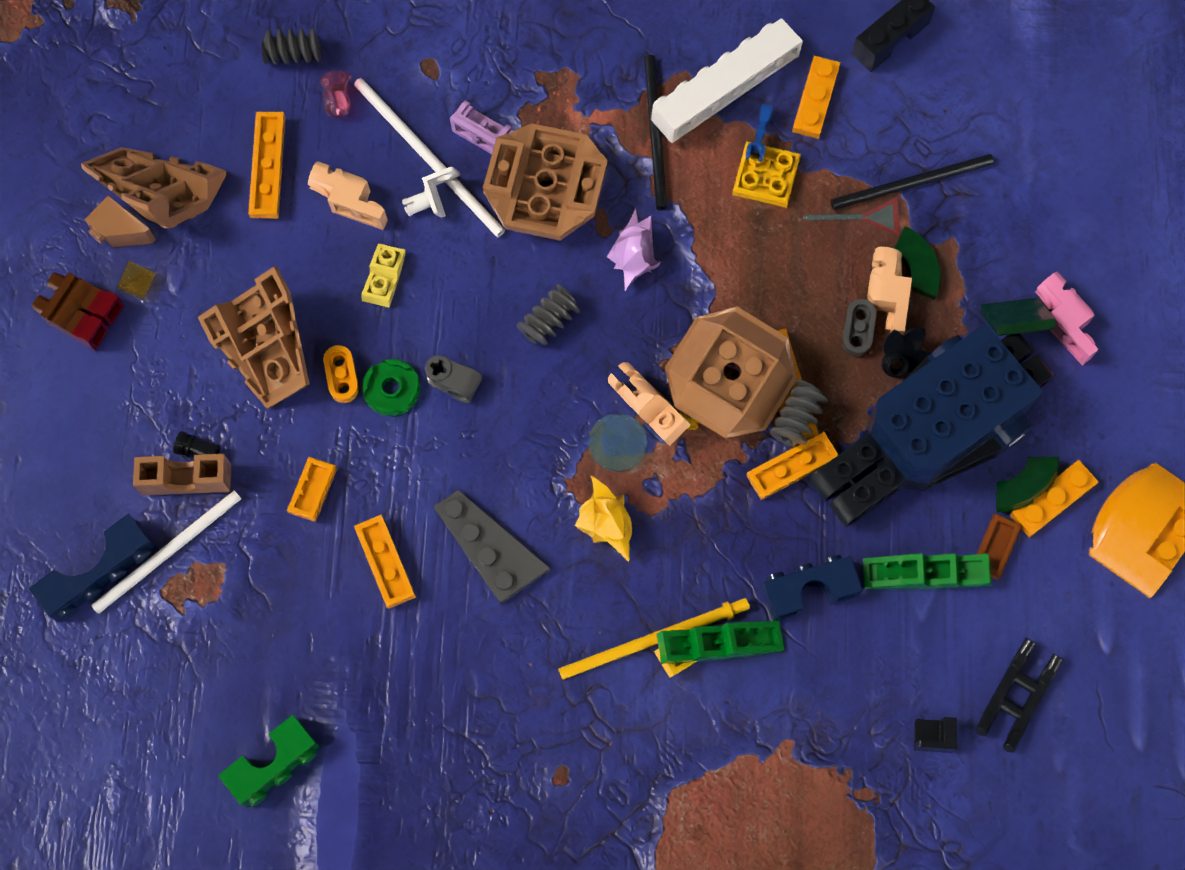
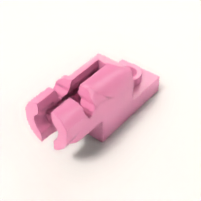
M1056 271L1037 287L1035 293L1041 298L1046 308L1052 310L1050 313L1056 319L1055 328L1050 330V332L1083 366L1098 351L1093 338L1081 331L1090 323L1094 313L1076 293L1074 288L1063 290L1067 281Z

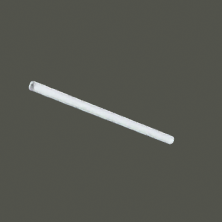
M362 78L356 80L354 86L435 172L447 168ZM457 178L445 182L497 238L504 234L505 229Z

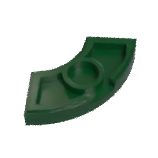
M905 226L894 249L902 253L901 260L908 268L909 276L912 278L911 290L935 300L940 286V267L937 257L923 237Z
M1059 456L1028 457L1026 467L1019 475L1009 480L997 482L996 511L1008 512L1023 508L1033 503V500L1044 491H1048L1059 471Z

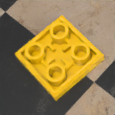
M746 141L732 195L787 208L801 154L765 146L766 150L762 162H759L760 155L755 152L750 154L749 159H746L747 146L749 143H752Z

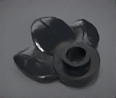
M911 328L903 335L899 331L893 330L887 335L883 343L885 356L881 362L882 370L886 375L895 378L903 377L908 372H912L931 354V352L922 349L926 335L924 328ZM899 359L895 365H892L894 361Z

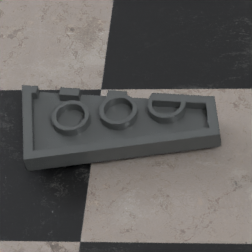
M459 490L433 506L500 604H503L550 571L546 564Z

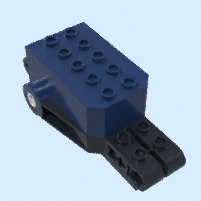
M985 323L963 339L959 335L954 336L927 356L904 381L878 398L868 421L865 437L817 470L808 480L824 501L835 498L829 504V507L842 524L848 527L903 488L925 491L996 458L1014 446L1034 428V425L1027 416L1044 394L1041 388L1055 377V374L1039 355L1032 357L1021 365L1035 351L1021 333L1010 334L1000 340ZM865 476L864 478H862V479H861L860 481H858L857 483H854V482H856L858 479H860L861 477Z

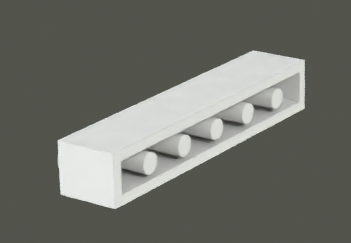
M782 18L773 24L768 23L761 29L759 34L753 38L748 37L743 40L737 49L731 53L729 51L724 53L712 66L702 68L696 77L688 82L683 81L680 83L675 91L668 96L664 95L658 98L653 104L651 121L671 143H674L797 58L800 54L803 40Z

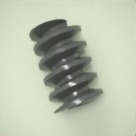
M311 27L308 36L305 35L303 28L299 29L298 36L294 35L292 28L288 29L287 36H284L281 28H278L276 37L272 36L270 29L266 30L265 37L262 39L264 64H268L270 58L273 64H278L281 58L285 64H289L292 57L297 64L301 63L303 57L306 63H311L314 56L318 63L321 62V41L314 27Z
M556 284V290L551 289L548 292L549 298L543 297L540 300L541 307L535 305L532 308L533 315L527 313L524 316L525 323L518 322L516 324L522 335L534 345L539 342L547 346L548 342L545 335L547 334L555 338L556 334L553 327L555 326L562 330L564 326L561 319L563 318L570 322L572 318L569 311L571 310L577 314L580 312L575 299L559 284Z
M802 380L796 381L797 387L792 389V397L786 400L787 407L781 409V417L775 421L776 427L770 430V434L777 441L793 447L797 443L806 445L807 440L801 436L802 433L811 435L813 432L807 426V423L816 425L818 420L812 414L821 415L823 413V409L817 404L826 405L829 402L817 387Z

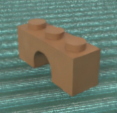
M225 454L194 455V461L174 462L166 459L165 456L134 457L133 487L141 495L231 492V462Z

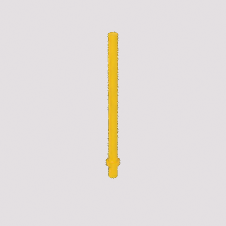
M746 598L730 604L728 601L724 602L722 607L558 668L562 680L654 646L658 644L657 633L661 631L690 630L694 627H704L725 618L727 620L734 619L735 614L750 609L749 603Z

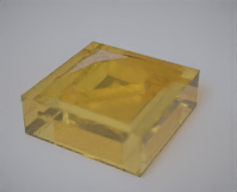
M128 261L116 288L143 300L156 273Z

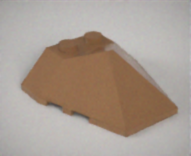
M124 147L81 163L82 169L128 203L147 220L155 222L163 228H174L177 224L193 219L196 215L207 211L226 177V170L204 162L195 161L194 165L180 163V158L171 156L169 161L156 159L155 153Z
M278 266L272 267L254 279L257 285L234 300L217 304L198 316L210 343L215 349L220 348L229 359L227 363L232 369L237 368L246 378L244 383L267 409L310 385L291 293Z

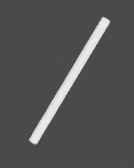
M235 490L232 491L91 605L98 614L104 611L241 500L240 496Z

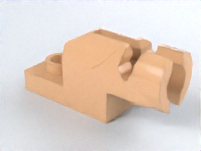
M318 161L314 164L309 175V189L327 197L333 213L384 230L388 222L385 209L376 202H367L370 188L364 178L345 172L340 168H336L335 172L330 170V165Z
M877 247L873 255V269L870 274L867 298L868 301L873 303L876 311L888 313L885 329L890 330V332L897 330L903 335L906 326L912 278L902 277V253L899 250L890 247Z
M621 363L618 367L630 377L629 381L637 390L631 391L612 373L608 377V383L670 446L691 424L630 363Z

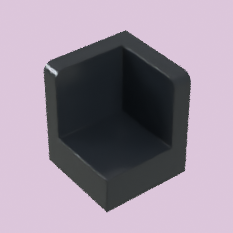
M944 717L941 720L916 719L914 721V751L952 753L957 749V718Z

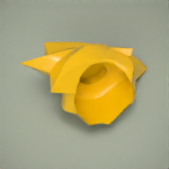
M591 476L594 493L579 508V518L574 526L588 534L592 538L593 543L608 542L629 562V541L632 536V522L624 507V494L614 496L606 485Z

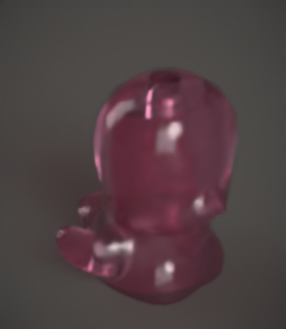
M330 71L319 79L320 85L325 89L322 95L324 110L330 117L335 119H342L351 111V102L348 94L353 93L355 89L348 85L351 75L347 72Z

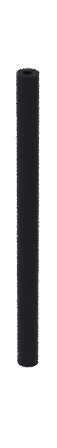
M647 55L644 57L655 202L657 210H666L667 198L661 131L651 121L653 104L658 99L656 61L654 55Z
M987 154L830 200L833 210H837L994 164L993 156Z

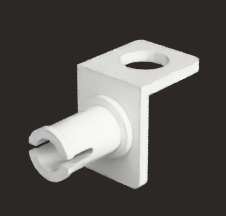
M448 167L423 177L425 191L402 200L403 205H407L404 209L408 216L431 207L435 215L441 218L445 217L446 215L436 185L460 176V172L454 167Z

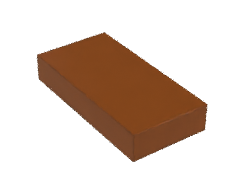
M996 513L991 517L976 554L990 555L991 575L993 579L998 581L1001 578L1022 525Z

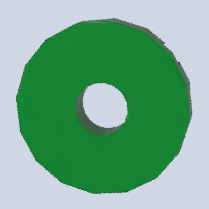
M386 359L376 366L374 364L368 369L363 378L362 392L365 401L374 412L382 416L395 417L405 414L415 406L420 397L421 385L418 375L410 364L402 360ZM390 381H395L399 384V389L393 394L383 391L385 384Z

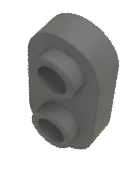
M866 299L853 301L846 313L842 346L847 354L854 357L865 355L873 341L876 308L873 303ZM856 314H863L865 319L859 320ZM858 340L861 342V346L856 347L851 341Z

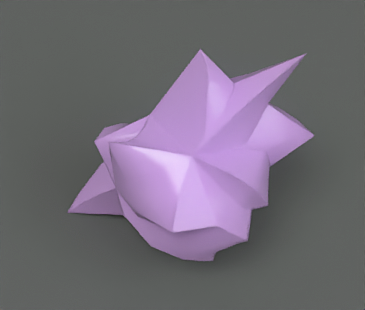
M636 208L625 229L619 231V237L607 255V258L616 264L614 269L624 271L625 291L636 278L646 272H651L661 263V261H656L654 258L651 216L638 222Z

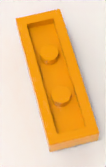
M818 56L813 57L793 125V133L819 139L841 62Z
M822 432L807 440L806 445L800 444L747 472L746 476L760 500H763L816 472L837 457L838 453L825 432Z
M1077 460L1056 477L1048 491H1044L1030 505L1014 510L1009 516L1016 523L1022 525V531L1030 538L1096 486L1098 480L1080 460Z
M382 514L355 525V531L386 607L390 609L416 598Z

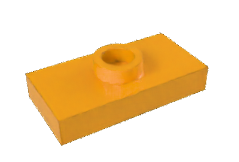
M308 457L287 512L316 522L338 469L337 466Z

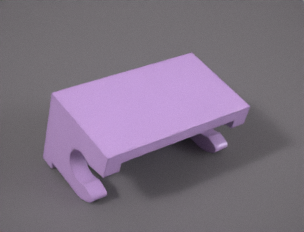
M466 100L450 117L451 128L454 133L490 154L493 153L497 137L513 132L511 126L506 125L504 127L473 109Z

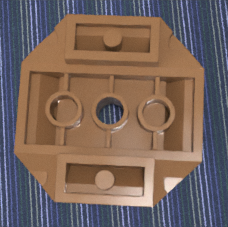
M531 123L510 134L506 133L496 138L483 185V193L505 229L561 241L595 217L608 167V160L600 153L587 134ZM544 181H549L553 183L551 186L543 187L540 185Z
M738 306L696 317L665 366L674 408L724 439L766 430L797 380L788 337ZM735 365L740 371L739 378L736 380L727 379L723 373L724 367Z

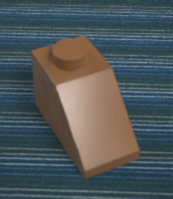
M107 196L84 219L90 227L88 233L100 244L105 241L112 248L153 244L156 241L146 225L110 196Z

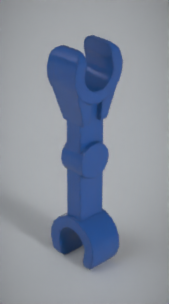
M762 103L755 137L756 141L749 143L747 146L746 159H749L750 154L755 152L760 155L759 162L764 160L766 148L761 142L770 123L773 105Z

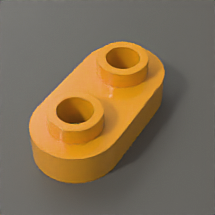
M332 346L325 352L323 357L328 390L335 401L349 403L357 397L359 392L354 359L350 350L345 346ZM337 360H344L342 366H335ZM343 386L349 387L346 393H340L339 391Z

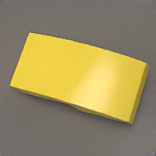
M378 243L369 265L370 274L361 294L363 302L390 307L406 254L404 249Z

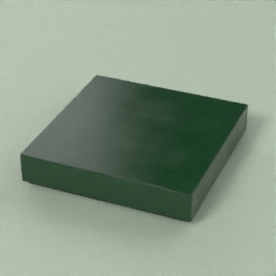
M1039 298L981 304L982 316L998 336L1052 330L1055 328L1056 319Z

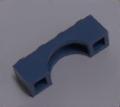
M129 514L104 531V554L93 569L76 576L64 575L52 570L28 588L49 617L57 622L69 619L77 612V608L81 604L97 598L106 585L110 582L119 581L126 575V570L135 563L140 564L151 556V551L156 546Z

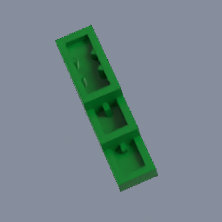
M923 553L863 558L865 589H941L992 586L989 554L957 556L954 553L925 556Z
M779 621L726 623L722 626L694 627L690 630H671L657 633L661 664L720 660L784 651Z

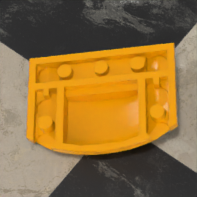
M1153 463L1147 468L1133 473L1110 494L1094 522L1091 532L1093 533V548H1089V556L1148 598H1152L1185 552V482L1157 463Z

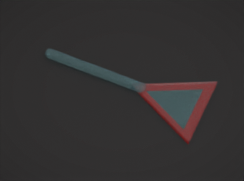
M898 197L863 214L803 216L805 221L860 219L900 236Z

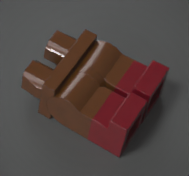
M53 272L47 281V286L55 291L51 299L42 295L37 296L32 303V308L49 326L56 328L96 351L109 331L106 325L110 327L113 325L125 305L118 295L110 291H103L69 272L66 276Z

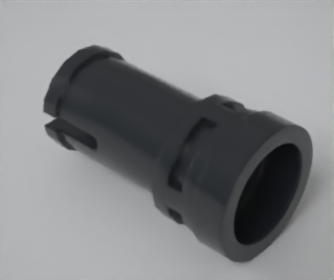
M180 431L176 437L173 452L174 454L187 457L202 454H219L221 447L220 445L196 439V436Z

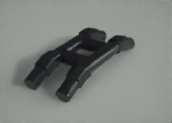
M1027 637L1010 662L1007 671L975 729L978 735L987 736L1000 710L1016 718L1003 745L1004 750L1010 753L1015 752L1028 723L1064 661L1062 657L1053 653L1037 681L1020 673L1037 644ZM1014 683L1031 692L1023 708L1006 699Z

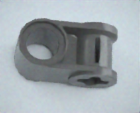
M441 355L429 358L425 365L427 381L432 387L467 404H470L483 379V376L476 370L460 365ZM441 368L444 369V373L440 372L437 376L434 375V371L439 372Z

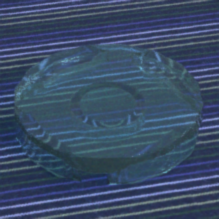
M606 415L598 420L590 431L588 442L590 454L597 465L605 470L613 472L630 470L638 465L645 455L647 446L645 430L639 421L629 415Z

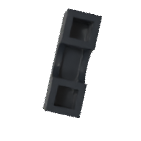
M901 0L856 37L852 55L872 72L891 56L892 50L905 35L911 40L930 24L935 6L929 0Z

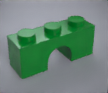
M293 714L268 734L277 749L276 757L270 765L257 768L250 759L242 755L218 775L240 805L246 808L249 805L255 807L267 797L266 791L275 784L278 787L289 780L292 776L291 771L299 764L304 766L316 757L315 751L320 746Z

